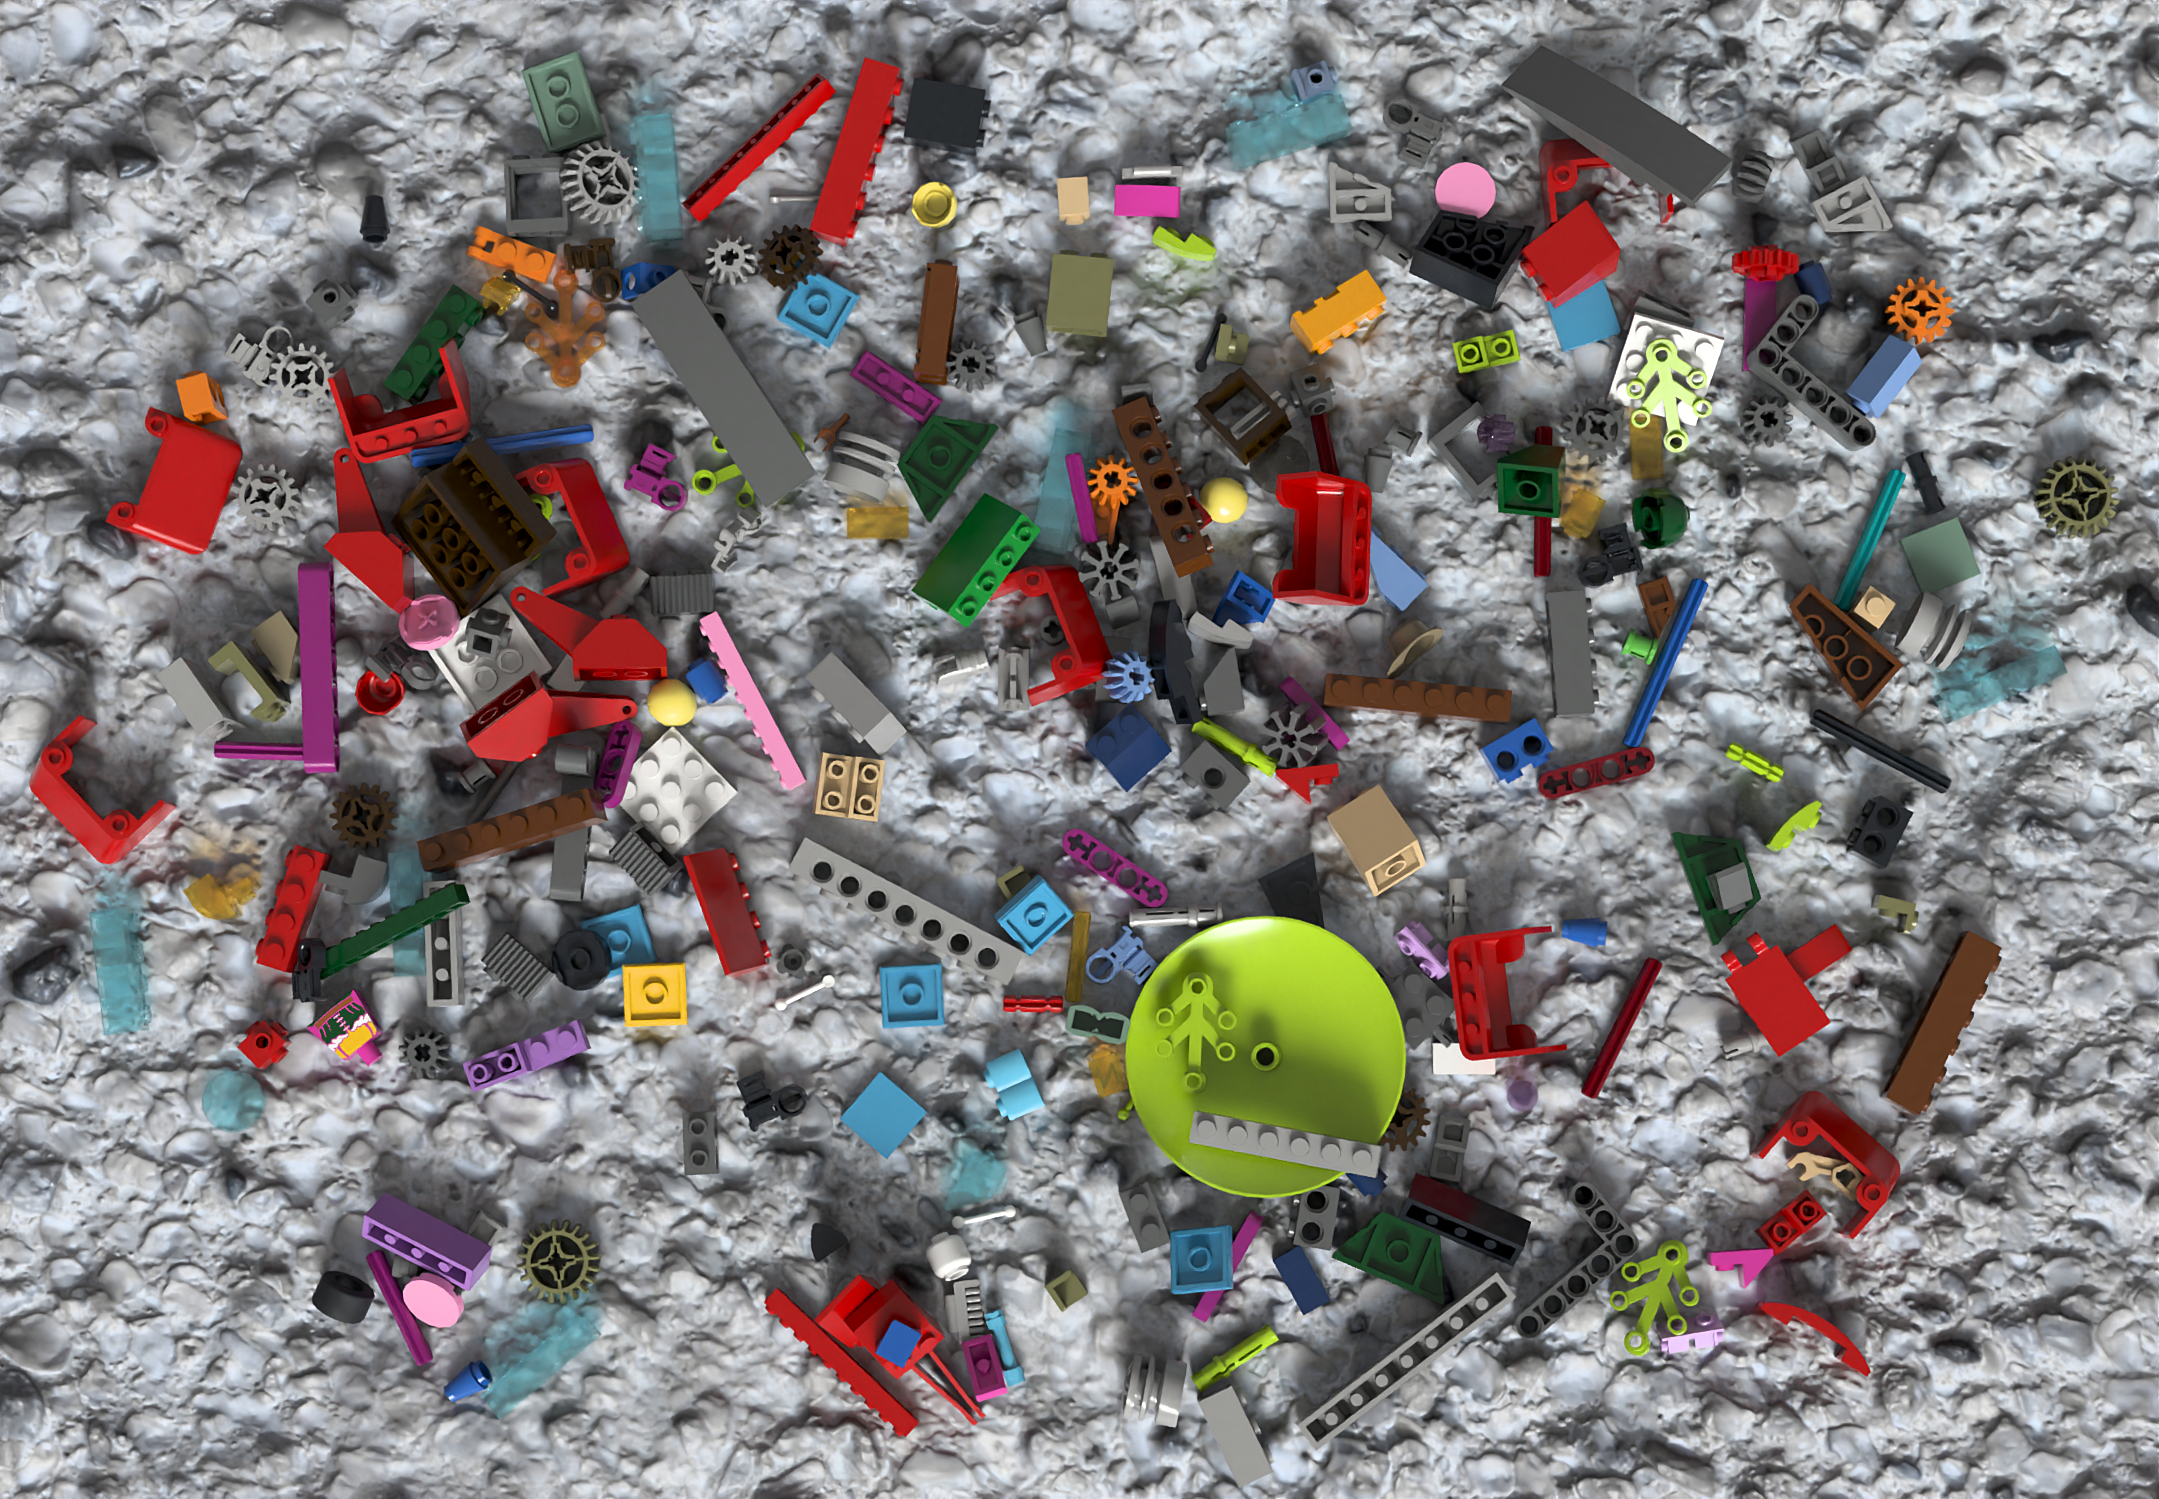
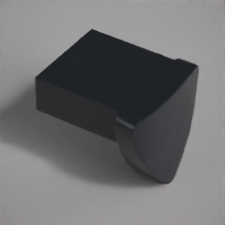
M814 1223L812 1225L811 1249L817 1262H820L849 1242L842 1231L840 1232L831 1226L821 1223Z

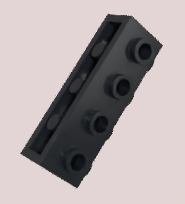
M1417 1172L1406 1190L1398 1215L1400 1219L1513 1267L1525 1247L1532 1222Z

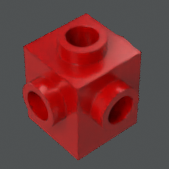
M263 1020L261 1023L256 1021L246 1030L245 1035L247 1037L237 1048L258 1069H266L272 1062L277 1064L288 1054L289 1051L286 1048L292 1042L286 1037L289 1032L281 1023L276 1020L273 1023L269 1020Z

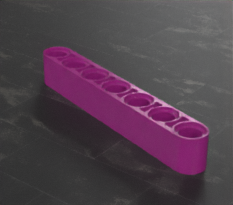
M331 561L299 563L298 601L304 768L307 774L339 772L340 747L334 570Z

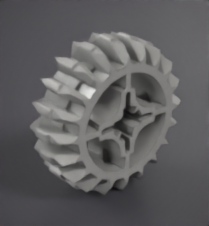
M593 141L590 144L584 143L578 147V150L571 151L569 158L564 160L562 165L565 170L561 171L559 176L566 181L561 183L559 188L567 190L568 194L564 196L563 200L572 201L573 204L570 210L575 211L579 209V218L584 219L589 216L590 223L600 221L601 224H608L611 221L616 222L622 216L629 214L631 211L630 207L636 205L637 199L634 196L639 194L641 189L634 184L639 182L640 177L633 176L632 173L636 170L637 166H629L627 163L630 155L620 156L621 147L611 149L610 142H604L601 145L599 141ZM597 161L603 165L600 168H595L594 166L590 168L586 165V162ZM604 197L606 199L611 198L614 200V203L612 205H604L597 201L599 198Z

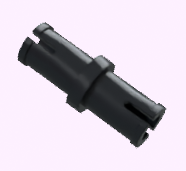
M1924 451L1906 457L1905 460L1915 480L1913 484L1915 491L1919 490L1927 510V515H1932L1946 509L1947 507L1944 505L1936 485L1939 481L1936 475H1932Z

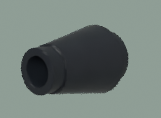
M378 195L365 197L359 232L363 235V240L366 242H385L387 235L390 233L384 199Z

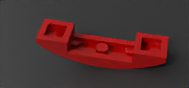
M1833 924L1785 957L1801 980L1805 982L1852 951V948L1838 926ZM1736 997V999L1738 1000V1002L1740 1003V1005L1742 1006L1743 1010L1745 1011V1013H1746L1747 1016H1748V1015H1749L1748 1012L1745 1010V1008L1743 1007V1005L1741 1004V1002L1739 1001V999Z
M1758 1301L1755 1305L1788 1325L1793 1316L1841 1346L1835 1358L1864 1376L1868 1377L1870 1374L1869 1366L1857 1347L1845 1334L1825 1319L1807 1310L1781 1302Z

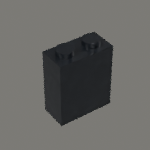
M914 78L903 135L905 144L977 156L978 147H984L986 130L981 129L983 118H989L991 110V100H987L986 90Z

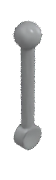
M770 194L769 202H818L820 195Z

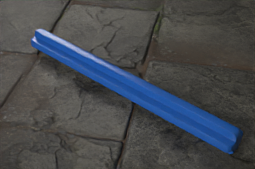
M583 424L484 440L498 456L592 442L594 432L591 424ZM471 441L413 449L410 453L413 467H423L450 463L461 448Z
M1694 578L1690 583L1624 736L1623 744L1627 747L1636 748L1640 746L1708 588V583L1702 579Z

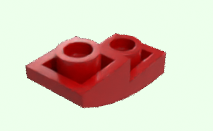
M1804 1190L1771 1216L1755 1232L1768 1248L1773 1249V1254L1778 1255L1801 1234L1810 1230L1827 1213L1808 1190Z

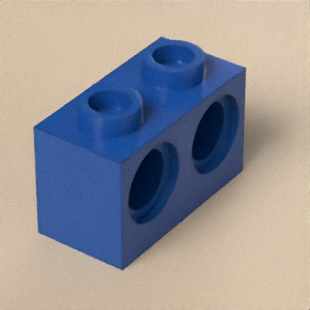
M1533 718L1479 750V753L1497 783L1505 779L1507 784L1523 775L1522 768L1529 764L1536 768L1550 760L1547 754L1554 749L1536 718ZM1532 737L1537 740L1539 744L1537 753H1528L1524 749L1523 742L1525 738ZM1499 753H1507L1511 756L1512 766L1509 769H1503L1497 764Z

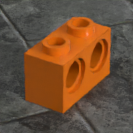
M200 370L191 371L184 374L183 379L176 380L185 417L198 426L229 419L220 383L206 372L202 373Z

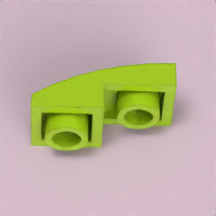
M1159 226L1153 234L1152 242L1173 254L1200 261H1213L1216 257L1217 249L1214 248V242L1202 234L1197 237L1191 233L1185 242L1182 241L1183 237L1181 234L1170 227L1165 230Z
M1513 329L1485 337L1481 335L1452 343L1459 373L1487 369L1521 360Z
M1814 801L1794 812L1780 824L1764 846L1774 852L1780 851L1782 847L1787 849L1796 834L1792 831L1793 828L1803 832L1808 827L1811 829L1815 827L1822 815L1818 811L1822 803Z

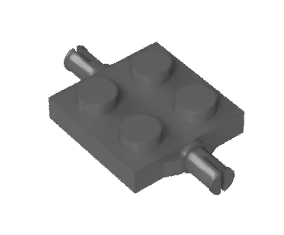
M1414 963L1393 979L1380 966L1376 968L1378 974L1383 977L1382 980L1387 985L1396 1003L1402 1021L1405 1043L1415 1051L1425 1040L1435 1036L1448 1048L1456 1038L1443 1025L1446 1018L1455 1010L1454 1001Z

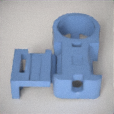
M1123 926L1122 931L1124 933L1108 949L1105 950L1101 947L1096 953L1091 955L1086 962L1085 968L1087 977L1091 982L1097 985H1105L1110 983L1116 974L1122 970L1121 963L1124 966L1123 970L1125 972L1129 969L1136 976L1134 980L1140 987L1150 978L1159 964L1142 949L1143 941L1138 936L1136 937L1129 927ZM1098 958L1107 959V961L1093 975H1091V973L1089 972L1090 964ZM1111 965H1113L1112 972L1108 977L1104 979H1098ZM1148 966H1150V968L1139 978L1138 976H1139Z

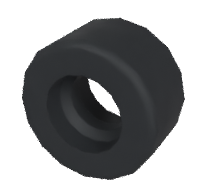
M326 1271L322 1275L312 1296V1303L320 1312L332 1319L343 1323L357 1324L365 1319L375 1295L373 1289L367 1283L353 1275L339 1271Z

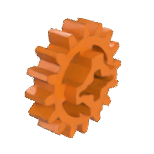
M1919 277L1916 284H1914L1911 278L1907 279L1904 282L1905 288L1898 285L1894 289L1897 295L1891 294L1887 301L1893 304L1885 309V313L1892 314V318L1887 321V325L1895 324L1897 328L1893 334L1897 335L1902 332L1904 334V342L1913 337L1915 345H1919L1924 337L1927 343H1931L1934 340V334L1941 337L1945 333L1942 327H1949L1952 321L1946 318V316L1954 313V309L1947 308V304L1952 301V297L1944 298L1942 294L1946 288L1944 286L1938 290L1934 288L1936 284L1934 279L1928 285L1925 284L1923 277ZM1913 292L1911 302L1901 303L1904 296ZM1917 305L1920 311H1925V314L1919 316V311L1914 310ZM1935 318H1937L1936 324L1933 327L1926 329V326L1928 325V320H1934ZM1903 319H1905L1910 326H1908Z

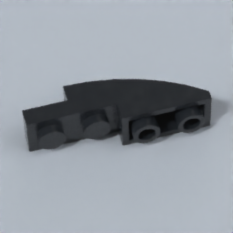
M1176 599L1158 600L1153 603L1149 626L1150 665L1153 666L1151 670L1152 677L1156 679L1153 681L1157 699L1169 700L1177 725L1195 724L1203 720L1200 711V702L1195 695L1191 683L1190 671L1185 664V661L1194 658L1191 649L1192 643L1186 633L1182 621V612L1177 605Z

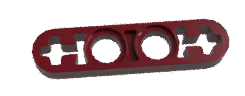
M1636 747L1551 770L1539 777L1536 784L1537 791L1543 798L1551 800L1641 776L1650 772L1654 767L1655 757L1648 748ZM1636 753H1640L1641 757H1647L1648 762L1644 764V769H1640L1639 765L1630 766L1627 768L1630 774H1625V764L1620 758L1621 756H1625V762L1634 760ZM1611 760L1617 763L1619 772L1616 777L1609 778L1603 774L1602 766L1605 761ZM1576 769H1584L1588 772L1589 781L1586 785L1579 786L1574 783L1572 775ZM1566 772V782L1571 790L1566 791V784L1555 788V794H1551L1549 789L1544 790L1543 785L1547 783V777H1551L1552 781L1562 780L1564 777L1561 773Z

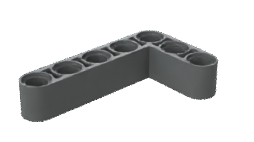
M1800 295L1784 306L1746 356L1747 366L1754 374L1849 451L1861 450L1874 442L1876 438L1875 426L1788 354L1789 350L1818 314L1819 307L1817 301L1810 295ZM1796 304L1801 305L1805 309V318L1800 317L1796 313ZM1778 328L1786 331L1787 341H1783L1778 337ZM1759 351H1763L1768 355V364L1760 361ZM1783 370L1790 372L1792 375V384L1784 381L1782 377ZM1807 390L1814 392L1816 396L1815 403L1808 401L1806 397ZM1831 409L1838 412L1840 417L1839 423L1832 421L1830 418ZM1854 429L1861 431L1863 435L1862 442H1858L1854 438Z
M558 744L555 770L563 775L561 796L584 788H594L600 759L597 750L591 746ZM592 826L555 838L550 899L582 902Z
M1573 1182L1567 1189V1200L1601 1241L1514 1315L1512 1320L1513 1329L1519 1336L1525 1339H1535L1638 1251L1639 1240L1635 1233L1597 1188L1589 1182ZM1581 1186H1585L1590 1192L1589 1200L1584 1204H1579L1574 1195L1575 1191ZM1605 1210L1610 1215V1222L1606 1227L1599 1228L1595 1223V1216L1598 1212ZM1621 1235H1627L1630 1239V1247L1625 1252H1619L1615 1245L1616 1239ZM1597 1255H1603L1607 1261L1606 1268L1601 1272H1595L1591 1264L1593 1258ZM1574 1275H1579L1583 1280V1286L1578 1292H1571L1568 1288V1280ZM1555 1295L1559 1299V1307L1556 1311L1549 1313L1544 1308V1301L1547 1297ZM1532 1316L1535 1319V1328L1533 1331L1525 1333L1520 1328V1322L1523 1317Z

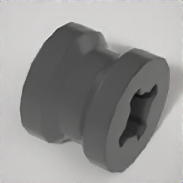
M395 1254L392 1268L393 1277L400 1278L404 1275L409 1276L411 1279L413 1276H420L423 1267Z

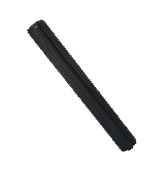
M1821 709L1815 710L1810 718L1811 725L1941 794L1946 793L1951 785V778Z

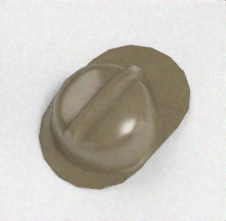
M1411 617L1397 626L1391 632L1388 639V648L1395 661L1388 670L1387 679L1399 677L1419 657L1432 649L1442 637L1443 630L1439 627L1431 629L1417 617Z

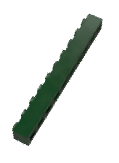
M456 882L446 884L444 889L431 892L429 897L416 900L414 905L401 908L399 913L386 916L384 921L371 924L369 929L356 932L354 937L341 940L340 944L327 947L326 968H322L320 980L340 972L471 903L465 885L456 884Z

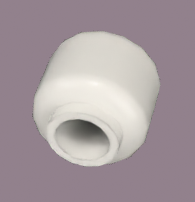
M943 1232L931 1239L932 1244L926 1250V1257L935 1276L951 1281L968 1272L971 1255L961 1236H949L948 1232Z

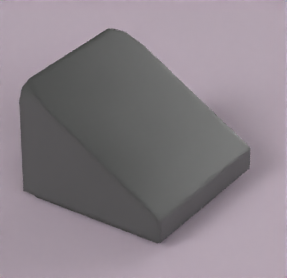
M1142 382L1121 386L1122 405L1144 396L1149 406L1154 405L1152 383Z
M1132 594L1108 603L1105 606L1111 627L1115 630L1140 620L1139 609Z

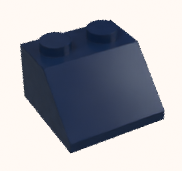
M1131 703L1085 744V748L1126 793L1172 752L1152 725Z

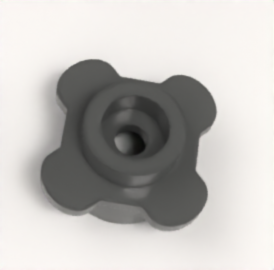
M791 944L784 945L782 947L781 961L776 965L777 971L781 974L786 972L793 974L797 979L803 978L806 975L805 966L807 961L811 959V953L807 949H795ZM793 958L797 960V963L794 965L791 963Z

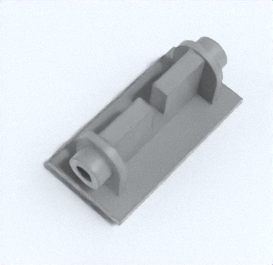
M1018 647L999 649L998 711H1029V698L1026 691L1029 690V649H1020Z

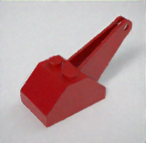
M340 448L335 452L333 458L339 533H335L323 547L385 604L401 614L415 600L414 560L407 554L410 548L394 534L390 533L387 536L359 461L354 457L351 449ZM349 456V460L343 463V458Z
M519 586L512 590L510 594L512 606L572 658L574 682L659 681L667 679V649L636 619H629L628 615L616 614L611 615L610 619L598 621L524 586ZM519 596H524L525 600L518 601L517 598Z
M533 670L459 724L466 743L477 757L522 762L526 758L532 759L543 750V746L547 744L548 737L619 722L624 719L631 720L636 716L638 708L634 700L627 695L547 689L545 683ZM624 706H629L628 709L622 710Z
M890 1279L844 1320L852 1333L891 1375L899 1379L904 1373L912 1369L975 1426L978 1422L967 1408L918 1363L925 1354L929 1353L969 1406L982 1419L986 1416L935 1349V1346L945 1338L942 1328L893 1279ZM894 1319L912 1329L918 1328L922 1332L904 1368L875 1353L876 1345L880 1338L884 1337Z

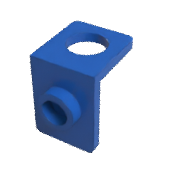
M639 262L622 269V298L630 299L640 294H645L674 274L675 268L669 265ZM633 273L635 277L634 287L631 290L629 288V278L630 275Z

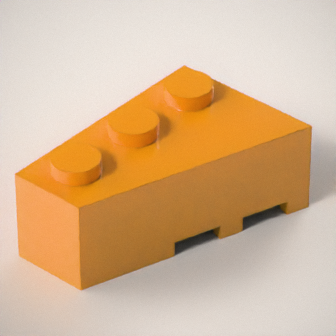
M1364 270L1336 287V290L1325 298L1321 296L1313 302L1314 305L1303 313L1299 310L1292 314L1289 327L1309 356L1316 352L1322 355L1334 346L1333 340L1341 335L1347 338L1360 328L1357 324L1365 318L1371 321L1385 311L1383 306H1385L1387 298L1369 272Z

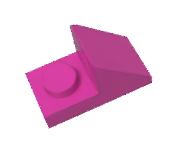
M1752 1248L1705 1252L1706 1264L1715 1266V1271L1734 1270V1264H1738L1739 1286L1745 1289L1772 1258L1773 1249Z
M988 1334L962 1342L961 1345L977 1401L980 1402L1008 1393L1003 1369L992 1335Z

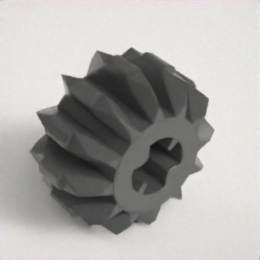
M1748 150L1732 188L1733 196L1740 198L1742 201L1755 204L1761 201L1775 164L1774 157L1760 150Z
M971 340L970 349H966L963 342L959 343L961 353L951 350L949 355L955 361H946V368L952 369L947 374L948 379H957L955 383V388L957 389L962 388L966 383L967 393H972L973 384H977L978 389L983 391L984 384L982 380L992 384L994 378L988 373H995L998 370L997 365L989 364L996 359L995 354L985 355L988 350L986 344H983L979 350H976L977 344L975 340ZM968 361H975L979 369L974 368L975 372L969 373L964 365L969 366Z
M1766 395L1760 397L1759 403L1752 399L1748 403L1750 409H1744L1741 413L1748 420L1742 421L1740 427L1750 429L1745 434L1746 439H1750L1753 435L1756 436L1755 446H1760L1764 439L1766 446L1771 448L1774 445V440L1782 443L1785 440L1784 434H1789L1792 431V427L1786 423L1793 420V415H1784L1783 412L1789 406L1785 403L1778 407L1779 397L1774 396L1770 403ZM1765 415L1770 417L1769 422L1771 425L1769 427L1763 426L1764 420L1762 418Z
M421 1027L415 1028L416 1039L412 1035L406 1034L404 1038L409 1043V1046L399 1045L398 1048L400 1051H407V1056L399 1058L400 1063L410 1062L405 1072L410 1074L416 1070L417 1079H423L425 1072H427L429 1078H435V1068L441 1072L446 1070L441 1060H452L451 1055L443 1054V1050L452 1047L451 1043L440 1044L445 1034L440 1032L434 1037V1027H428L425 1035ZM421 1047L431 1048L428 1051L431 1056L430 1059L422 1058L421 1060Z

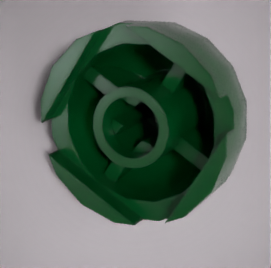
M1641 489L1639 491L1641 496L1634 498L1632 506L1634 530L1638 532L1641 529L1644 538L1639 541L1647 549L1665 548L1675 544L1683 537L1690 519L1688 507L1679 494L1671 489Z

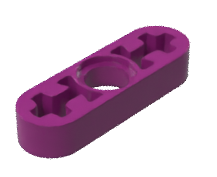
M1288 676L1278 685L1279 690L1295 707L1303 701L1311 704L1306 717L1309 722L1313 721L1320 714L1324 716L1326 724L1318 732L1323 736L1328 735V742L1337 751H1340L1350 741L1342 729L1291 676Z
M624 719L613 726L593 788L601 792L604 807L609 809L615 808L623 800L642 738L641 729L629 720ZM622 757L621 766L617 770L613 771L612 766L614 761L617 758Z

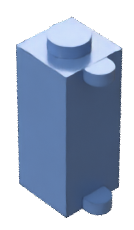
M1889 335L1846 391L1852 402L1851 406L1863 416L1879 419L1922 363L1915 347Z

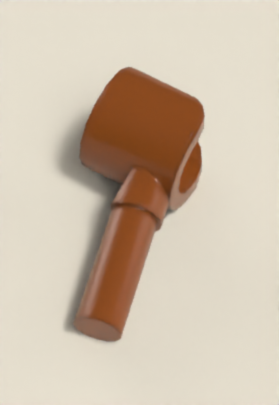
M844 413L833 426L821 429L813 442L815 443L819 438H823L828 444L822 451L829 450L836 440V434L839 429L850 419V416Z

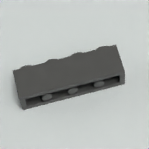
M1585 590L1548 592L1545 595L1554 718L1591 716L1595 713V708H1599L1598 689H1593L1592 677L1597 676L1596 660L1591 659L1590 647L1594 646L1593 628H1588L1587 616L1592 615L1591 598H1586Z

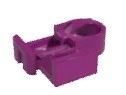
M649 443L640 463L643 465L642 469L639 465L631 467L630 473L632 475L630 479H626L624 489L631 491V488L645 493L652 497L651 502L664 510L672 512L684 508L688 501V491L683 484L662 477L667 473L664 471V468L668 461L676 460L677 455ZM654 451H656L658 454H660V455L666 457L667 459H664V458H662V457H660V456L654 454ZM669 485H675L680 489L682 496L665 488ZM662 495L679 503L676 506H666L662 501Z

